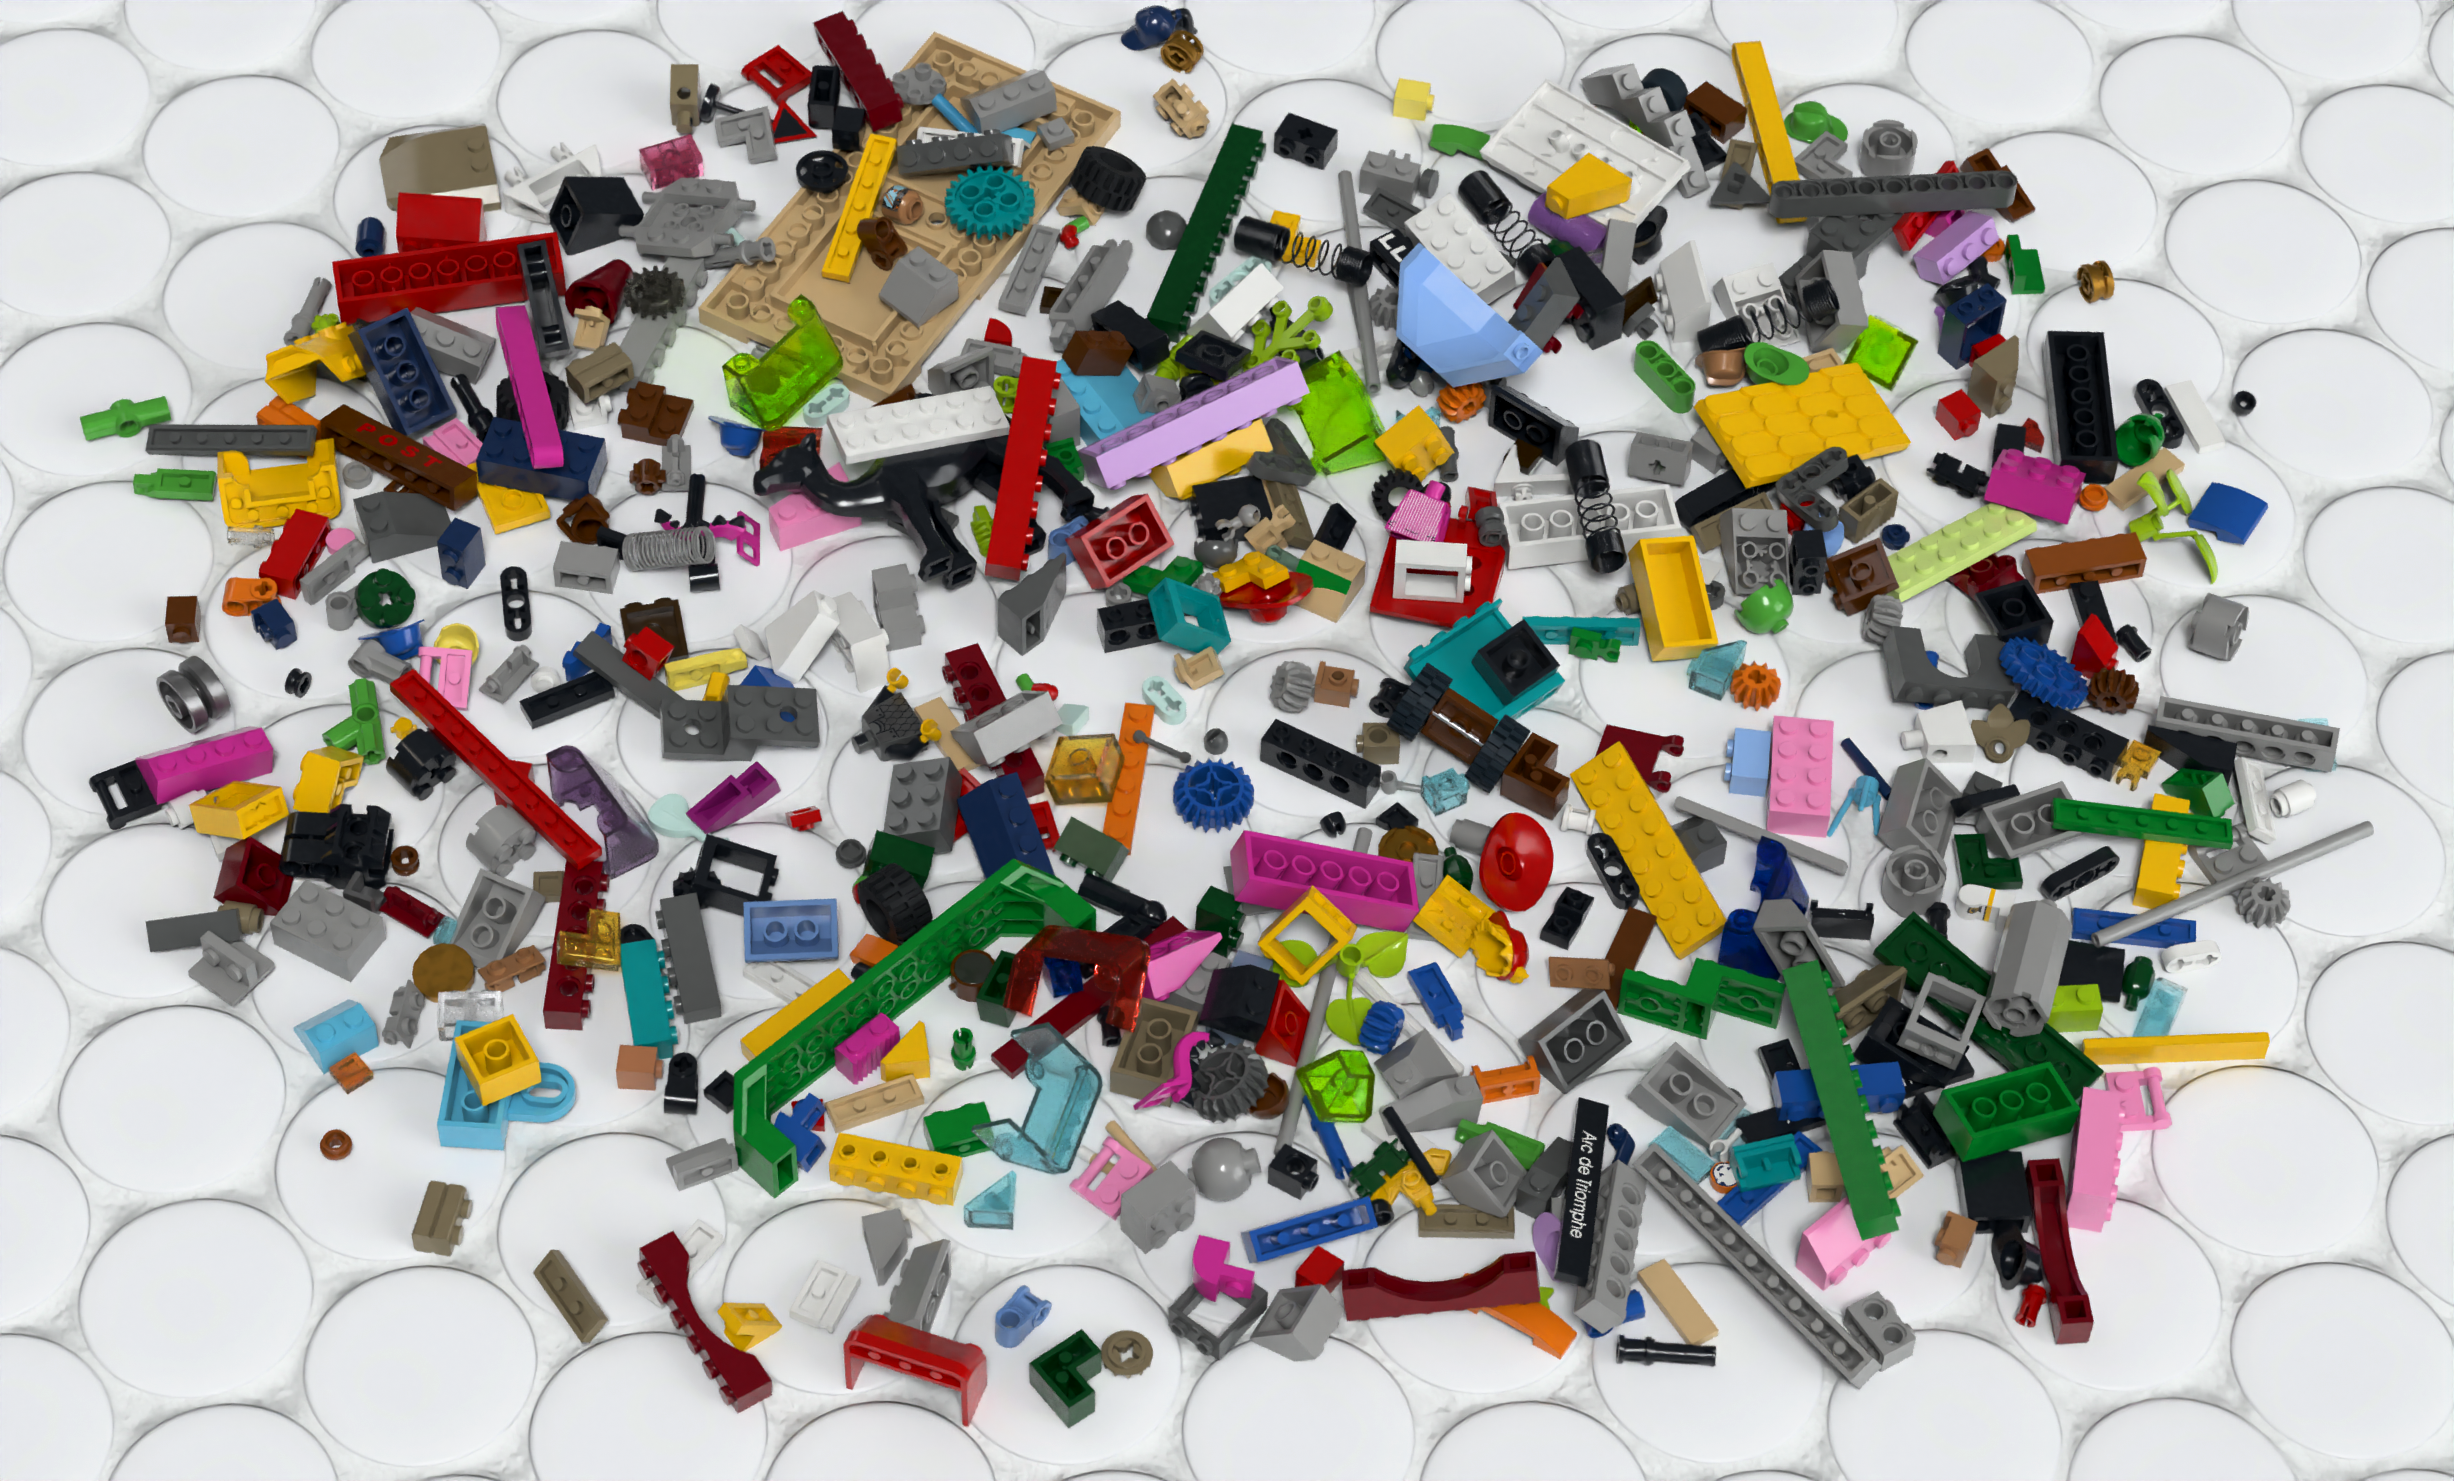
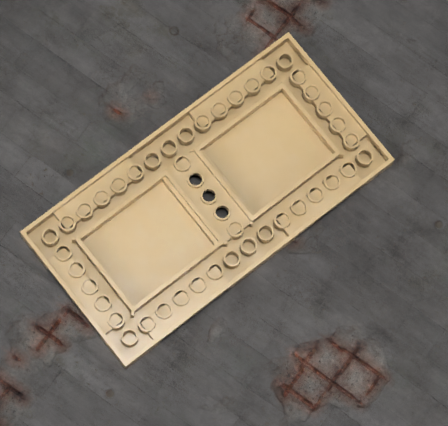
M936 32L929 37L900 71L915 68L918 63H928L931 65V69L940 73L946 81V92L943 96L973 126L974 124L960 102L961 97L1028 72ZM1051 82L1055 88L1057 111L1016 126L1036 132V138L1031 143V149H1026L1023 152L1021 168L1003 166L1004 173L1013 169L1014 177L1022 174L1023 182L1029 181L1030 188L1034 190V215L1029 217V224L1022 223V231L1013 228V236L1004 232L1002 239L997 234H993L991 240H988L987 234H983L980 239H977L975 232L967 236L966 228L958 231L957 223L951 224L950 217L946 216V189L951 188V181L958 182V174L967 177L966 171L916 177L904 176L899 174L896 148L872 218L884 217L880 200L882 195L892 186L900 185L918 192L923 203L921 216L909 225H902L892 221L894 228L907 245L908 251L906 254L920 246L958 275V299L920 327H916L879 299V293L898 260L904 256H899L893 262V267L885 271L875 265L863 244L849 283L822 276L823 265L870 133L896 138L897 146H905L906 141L917 139L919 126L959 131L931 103L914 105L903 102L904 108L901 109L902 121L875 132L872 131L866 121V130L860 152L834 149L832 151L842 156L848 165V177L845 183L829 194L814 192L801 187L756 240L758 241L762 237L772 239L776 248V255L773 261L763 262L761 260L748 266L736 263L700 305V323L745 344H748L751 339L843 380V385L853 393L876 403L882 401L905 386L913 384L921 374L922 363L974 299L981 300L1024 247L1034 223L1037 224L1038 220L1070 182L1071 175L1083 150L1088 146L1105 147L1121 127V111ZM1062 117L1074 134V143L1049 151L1037 134V126ZM836 162L835 167L842 168V166L838 162ZM938 220L943 221V223H941V224H932V223H931V222H936V221H938Z

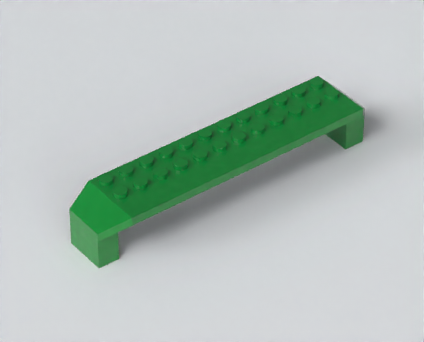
M1013 858L734 1073L733 1132L738 1166L774 1199L798 1181L796 1145L771 1123V1115L836 1065L834 1048L880 1012L884 1013L891 1021L895 1020L951 976V963L955 956L970 949L983 951L1000 937L1045 938L1074 963V960L1080 957L1086 950L1085 945L1096 937V909L1058 877Z

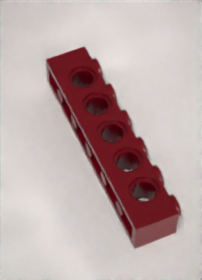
M978 643L945 653V666H942V674L945 682L952 684L955 702L957 705L962 704L966 722L1007 700ZM1031 747L1019 753L1011 752L1004 756L1006 760L994 767L988 766L990 771H995L996 778L1017 772L1027 798L1044 793V773Z
M566 860L543 1006L545 1029L583 1031L584 1018H590L591 1000H587L588 993L594 992L595 976L591 974L592 967L597 968L599 955L598 949H595L596 942H601L602 924H599V918L605 917L606 899H602L603 892L609 891L610 884L609 874H604L603 861H592L578 871Z

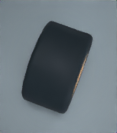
M1656 68L1643 78L1641 83L1644 89L1660 86L1670 112L1679 111L1683 108L1688 90L1680 76L1671 70Z

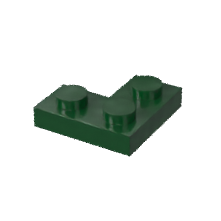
M1985 834L1954 835L1953 845L1960 887L1974 884L1997 890L2022 888L2023 878L2019 857L2011 860L2006 858H1989Z

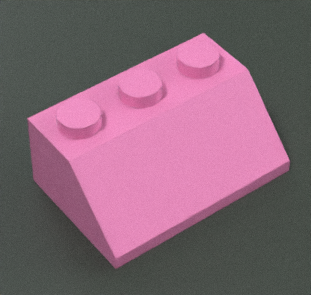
M1846 1196L1802 1233L1796 1268L1822 1291H1825L1832 1284L1838 1285L1853 1266H1861L1869 1257L1870 1252L1876 1247L1879 1249L1884 1247L1890 1240L1891 1233L1862 1241L1848 1196Z

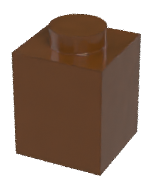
M167 597L165 627L169 643L199 642L201 611L198 597Z

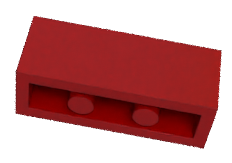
M296 508L291 519L288 518L285 521L283 533L279 540L273 542L271 554L267 561L261 563L259 568V578H270L277 584L278 591L276 595L294 600L297 599L302 590L299 580L313 570L326 547V536L331 531L329 517Z

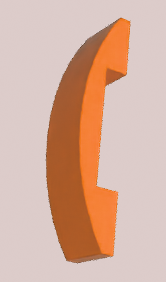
M1531 1302L1524 1305H1502L1494 1308L1467 1309L1476 1315L1481 1309L1533 1337L1534 1346L1560 1360L1577 1336V1332L1539 1302Z

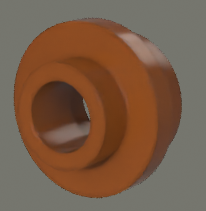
M330 1130L323 1136L320 1142V1150L322 1155L329 1160H341L350 1154L352 1141L349 1135L342 1130ZM340 1145L338 1148H332L333 1146Z

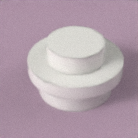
M548 666L538 668L531 677V686L538 693L561 684L558 672Z

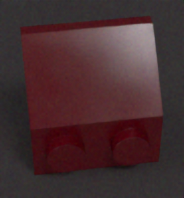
M249 836L226 848L213 898L223 904L226 900L256 904L258 908L264 909V915L276 916L288 901L294 877L284 875L279 871L280 854Z

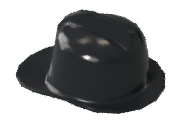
M1657 205L1636 228L1632 258L1636 259L1639 264H1645L1662 247L1661 230L1668 217L1667 210L1663 206Z
M1981 275L1964 276L1941 286L1935 295L1939 297L1944 309L1946 310L1948 306L1977 290Z
M2011 1219L2003 1220L1994 1231L1991 1249L2002 1287L2006 1290H2013L2017 1285L2040 1283L2043 1279L2040 1249L2024 1240L2016 1222Z

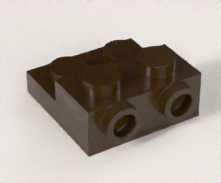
M659 598L654 603L642 605L640 602H633L620 609L624 642L632 633L638 635L647 626L674 646L668 662L689 657L678 599Z

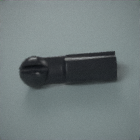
M1091 873L1085 875L1079 886L1077 894L1086 902L1118 916H1125L1131 913L1149 923L1152 930L1158 928L1167 919V911L1159 901L1147 900L1131 893L1126 888Z

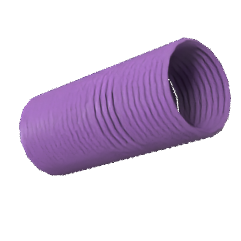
M1546 193L1538 196L1529 210L1528 223L1554 239L1558 238L1560 241L1569 242L1574 248L1580 246L1593 262L1600 261L1603 256L1607 228L1584 214L1566 220L1545 207Z

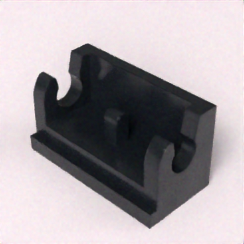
M1811 900L1809 922L1818 937L1871 939L1874 924V914H1872L1873 903H1867L1865 910L1817 908L1818 900Z
M1922 1092L1915 1096L1914 1103L1910 1108L1905 1103L1899 1107L1897 1118L1893 1121V1125L1929 1170L1954 1158L1956 1150L1933 1115L1934 1105Z

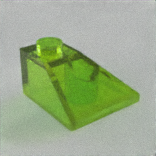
M1869 315V327L1858 336L1844 364L1858 362L1863 373L1869 379L1893 391L1919 340L1882 317Z
M1337 1050L1299 1068L1295 1072L1320 1122L1364 1123L1372 1116L1375 1073L1363 1050Z

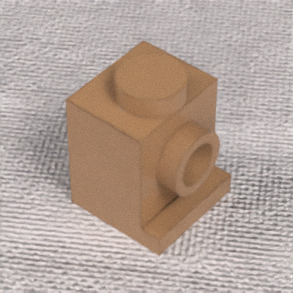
M1320 661L1315 681L1314 702L1349 708L1351 696L1357 697L1359 679H1354L1355 670L1326 666V662Z
M1948 1211L1944 1225L1941 1227L1935 1241V1245L1939 1247L1936 1255L1937 1260L1942 1264L1952 1265L1961 1269L1974 1240L1978 1222Z

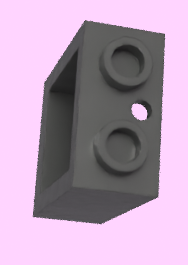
M1192 1283L1169 1308L1168 1326L1177 1336L1185 1337L1194 1343L1200 1352L1205 1355H1211L1219 1361L1267 1310L1268 1292L1254 1283L1251 1299L1229 1296L1245 1307L1246 1310L1218 1338L1188 1317L1205 1298L1197 1291L1194 1283Z

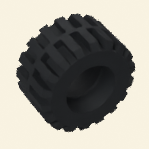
M1088 146L1083 150L1071 175L1070 182L1089 201L1110 210L1128 211L1133 208L1147 178L1143 170L1123 154L1104 147Z
M543 371L557 428L563 430L567 427L569 417L568 387H566V383L563 380H559L558 376L549 375L548 372ZM508 375V378L502 379L500 385L497 386L496 417L521 422Z
M890 863L858 883L857 892L861 908L870 925L882 939L900 946L933 921L931 908L923 890L912 875L900 865Z

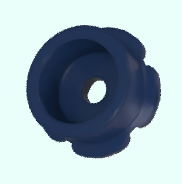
M1900 524L1887 525L1882 530L1883 544L1890 550H1900L1910 540V533Z

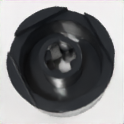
M420 728L408 734L395 747L398 753L394 760L389 756L386 763L387 772L412 796L417 797L421 801L431 795L434 786L441 781L443 783L449 782L456 773V770L453 768L456 754L430 728H427L426 732Z

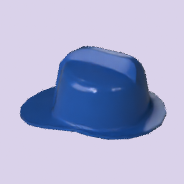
M708 416L709 420L719 424L721 445L726 447V450L735 456H748L751 450L757 448L762 432H767L765 429L753 428L733 420Z
M423 619L406 627L367 634L359 637L358 640L375 638L383 646L386 653L405 660L417 655L419 647H423L419 623L425 620Z

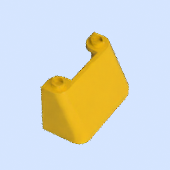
M334 438L315 441L313 456H307L308 463L250 470L248 459L242 452L233 450L217 452V479L226 525L233 530L240 531L281 526L285 524L288 518L291 519L296 508L329 517V519L336 517L341 510V498Z

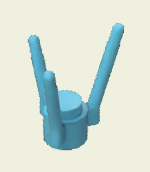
M1868 775L1857 778L1855 787L1849 789L1847 798L1827 831L1828 837L1833 835L1853 800L1858 805L1859 811H1863L1864 807L1873 805L1874 835L1878 836L1881 796L1877 794L1880 786L1877 779Z

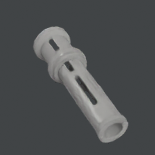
M762 237L755 242L744 240L738 246L718 249L715 255L702 256V258H704L705 269L735 263H742L748 266L756 261H773L776 255V248L772 239Z
M317 277L314 280L300 313L293 316L291 321L292 327L290 331L285 333L283 339L287 346L295 345L293 341L315 332L311 324L314 322L315 316L318 315L332 286L326 278L322 279L320 286L321 277Z

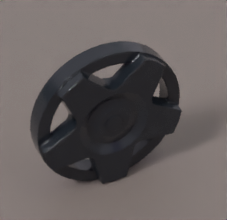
M826 150L813 151L798 161L796 177L802 188L829 194L841 187L847 180L848 165L845 159L835 152ZM816 158H823L822 160H819V161L813 160V159H816ZM836 162H838L842 166V168L835 167ZM801 169H804L806 173L801 175Z

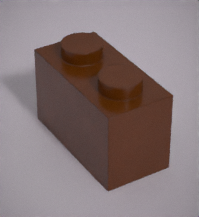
M1705 81L1687 95L1683 110H1686L1688 115L1696 112L1712 129L1711 136L1722 144L1745 128L1747 108L1709 82Z
M1075 330L1062 358L1074 375L1120 376L1133 352V348L1119 331Z

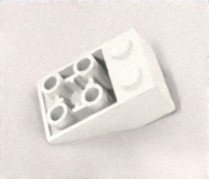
M1773 262L1722 277L1713 286L1725 318L1729 319L1736 315L1741 316L1748 327L1754 343L1758 342V332L1751 318L1750 309L1754 311L1759 327L1767 337H1771V325L1763 309V304L1767 305L1776 327L1781 332L1785 330L1784 318L1777 305V298L1780 299L1789 321L1796 326ZM1787 322L1786 334L1778 333L1774 329L1772 340H1768L1761 335L1760 342L1780 348L1799 342L1801 338L1798 330L1791 327Z

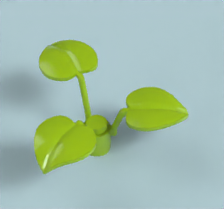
M2168 469L2166 472L2169 485L2176 496L2175 501L2167 505L2162 488L2153 472L2147 471L2143 473L2136 484L2147 491L2157 507L2148 514L2130 521L2129 528L2131 533L2136 532L2140 542L2153 537L2154 541L2164 538L2192 537L2208 565L2211 574V584L2215 583L2218 574L2217 560L2213 550L2202 534L2199 535L2197 531L2160 533V530L2164 528L2160 516L2163 515L2165 517L2169 515V511L2181 504L2186 514L2192 512L2191 500L2178 476L2172 469Z
M1383 931L1365 935L1356 944H1346L1340 950L1339 955L1332 957L1315 973L1318 974L1332 964H1336L1337 971L1342 976L1348 978L1346 1000L1336 999L1332 1001L1325 1014L1326 1024L1334 1035L1352 1045H1361L1359 1042L1360 1028L1363 1025V1019L1366 1018L1368 1010L1371 1009L1373 1004L1364 997L1352 1000L1355 975L1358 974L1360 968L1366 966L1373 976L1379 978H1390L1397 975L1402 970L1406 960L1409 937L1407 933ZM1285 940L1280 942L1305 967L1317 957L1313 947L1304 941ZM1273 959V972L1280 974L1279 980H1284L1289 987H1304L1309 983L1308 980L1304 985H1301L1296 980H1291L1285 975L1282 967Z

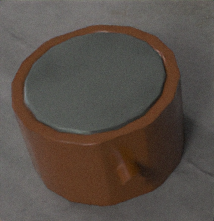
M970 949L959 953L951 963V984L948 985L949 989L953 990L956 996L962 1000L977 1002L976 996L995 963L994 959L990 954L981 950Z

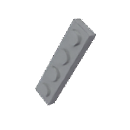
M1034 223L998 301L1000 310L1026 315L1060 240L1059 229Z

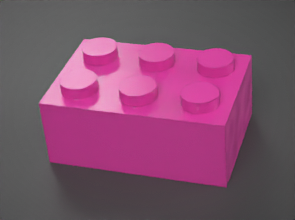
M2003 449L1992 468L1984 500L2068 524L2078 504L2086 473L2080 472L2074 466L2053 464L2047 458L2026 456L2017 449Z

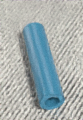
M941 93L933 98L931 104L959 131L978 133L977 129Z

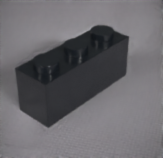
M1117 300L1091 314L1095 331H1119L1125 336L1127 342L1133 348L1128 361L1141 371H1145L1170 357L1168 346L1170 340L1167 333L1154 326L1147 318H1143L1133 308L1126 306L1121 301Z

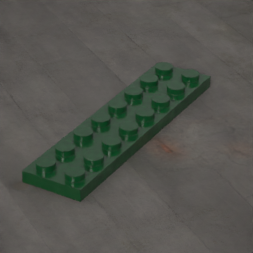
M1914 911L1873 952V955L1884 965L1903 966L1908 970L1905 982L1916 992H1919L1928 972L1943 976L1948 981L1964 988L1972 989L1986 997L1991 976ZM1927 995L1926 1000L1960 1029H1964L1970 1015L1969 1013ZM1981 1009L1970 1036L2011 1072L2050 1061L2076 1102L2081 1098L2083 1087L2091 1088L2104 1073L2103 1069L2048 1023L2044 1024L2040 1034L2016 1037L2009 1034L2010 1029L2002 1026L2001 1031L1993 1028Z

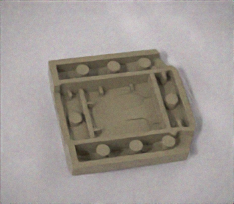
M486 124L389 137L379 161L387 206L392 211L397 212L399 192L482 198L484 212L501 210L498 184Z

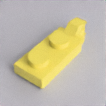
M735 648L664 664L666 686L675 692L708 684L710 674L713 671L728 675L732 671L748 668L746 655L741 648Z

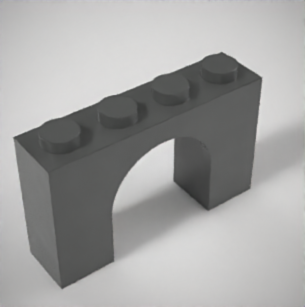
M1893 626L1882 644L1895 700L1938 705L1961 700L1964 707L1993 709L1999 703L2007 707L2015 694L2012 676L2006 674L2007 669L2000 665L2003 662L1999 657L2001 655L2000 651L2004 647V642L2000 640L1999 636L1975 634L1964 652L1970 676L1963 678L1947 675L1930 662L1926 655L1920 628Z

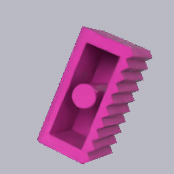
M880 1012L834 1048V1056L836 1057L835 1067L850 1082L858 1085L859 1081H863V1077H868V1074H872L873 1070H877V1067H880V1061L900 1041L899 1027L884 1013Z

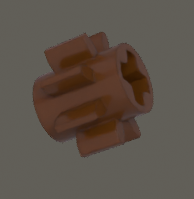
M642 459L638 463L633 464L629 482L635 484L636 491L638 490L646 495L653 494L657 490H661L662 483L666 482V470H660V463L653 459Z

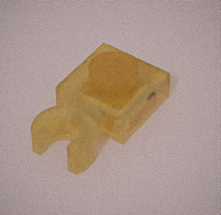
M2133 740L2121 759V769L2117 773L2115 783L2119 785L2121 780L2130 779L2132 781L2130 790H2136L2140 777L2147 780L2157 764L2161 752Z

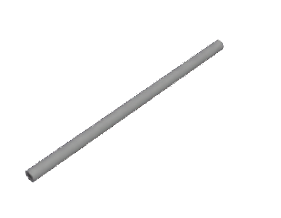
M1344 170L1338 174L1347 246L1362 250L1352 173ZM1366 282L1362 287L1353 285L1366 388L1368 392L1376 393L1381 389Z
M2369 821L2362 822L2092 933V942L2097 948L2240 890L2247 881L2253 883L2257 876L2264 880L2374 834V827Z

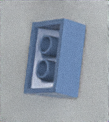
M837 899L743 902L745 963L838 959Z

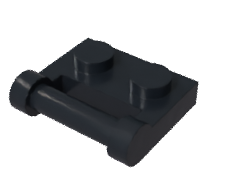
M135 760L98 773L89 780L92 791L98 794L108 815L106 818L107 823L113 830L124 827L129 821L162 809L161 804L157 805ZM116 783L127 806L119 810L108 789V786Z

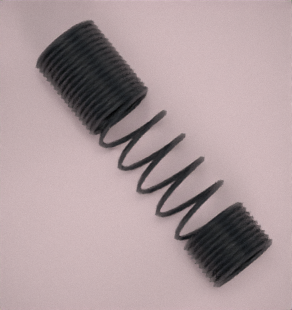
M1479 170L1467 175L1459 185V196H1461L1478 219L1486 224L1488 231L1494 234L1496 241L1502 243L1503 249L1509 252L1510 257L1514 258L1512 252L1520 251L1516 259L1517 265L1528 280L1539 262L1544 263L1548 268L1551 264V258L1556 255L1544 244L1542 239H1535V230H1527L1528 222L1526 220L1519 221L1520 212L1512 211V202L1509 201L1487 172ZM1511 213L1518 214V219L1509 228L1496 232L1500 222ZM1520 222L1526 224L1523 232L1517 237L1504 241L1508 231ZM1497 223L1495 230H1491L1489 224ZM1526 232H1533L1534 235L1530 242L1520 249L1512 250L1513 244ZM1504 233L1502 240L1498 239L1496 234ZM1534 241H1540V242H1541V243L1534 244V245L1530 246L1529 248H1527V249L1523 252V250H1524L1526 247H1528L1531 243H1533ZM1512 242L1510 249H1507L1504 243Z
M1249 216L1243 217L1236 227L1234 234L1236 250L1272 261L1280 259L1286 265L1293 261L1296 268H1302L1306 265L1309 272L1319 269L1322 276L1332 273L1335 280L1359 287L1365 285L1371 275L1374 262L1371 252L1347 246L1342 251V244L1339 243L1333 251L1331 270L1328 273H1323L1321 266L1328 254V239L1320 247L1318 267L1312 270L1308 267V262L1316 247L1315 236L1309 239L1305 251V263L1299 266L1295 263V258L1302 247V232H1299L1294 239L1292 259L1285 262L1282 256L1290 240L1291 232L1289 228ZM1301 234L1300 244L1297 252L1294 255L1295 245L1299 235ZM1314 238L1313 248L1310 253V256L1307 259L1308 249L1312 239ZM1327 242L1326 252L1320 263L1321 253L1325 243ZM1340 246V252H1339L1337 261H1336L1335 265L1333 266V264H1334V257H1335L1336 251H1337L1338 247Z
M1823 278L1802 288V296L1811 315L1810 321L1800 312L1795 296L1790 292L1791 301L1797 311L1798 326H1794L1789 321L1780 299H1776L1784 318L1785 330L1783 332L1773 323L1767 305L1763 304V309L1771 325V337H1767L1763 333L1754 311L1750 309L1751 318L1757 327L1758 342L1761 340V335L1768 340H1772L1774 329L1778 333L1786 334L1787 322L1791 327L1798 329L1801 318L1808 323H1812L1813 319L1818 320L1838 312L1840 309L1839 301L1830 281ZM1739 315L1697 332V340L1702 353L1715 350L1746 348L1749 344L1754 343L1745 321Z
M1579 440L1567 447L1564 456L1571 487L1575 493L1574 500L1578 505L1577 512L1583 528L1582 535L1586 540L1585 547L1588 561L1592 570L1599 573H1611L1623 567L1627 556L1621 531L1616 528L1618 519L1613 516L1616 509L1614 505L1610 504L1613 497L1608 493L1610 485L1600 444L1594 440ZM1605 494L1610 497L1608 503L1594 504L1589 508L1581 505L1585 499L1599 498ZM1577 496L1582 497L1583 499L1580 502H1578ZM1607 506L1613 509L1611 515H1599L1592 519L1584 517L1588 510H1599ZM1580 507L1586 509L1582 514L1580 512ZM1611 517L1615 520L1614 526H1605L1594 531L1587 529L1588 524L1591 522L1605 521ZM1583 519L1588 521L1585 524V526L1583 524ZM1585 531L1591 532V534L1587 537Z

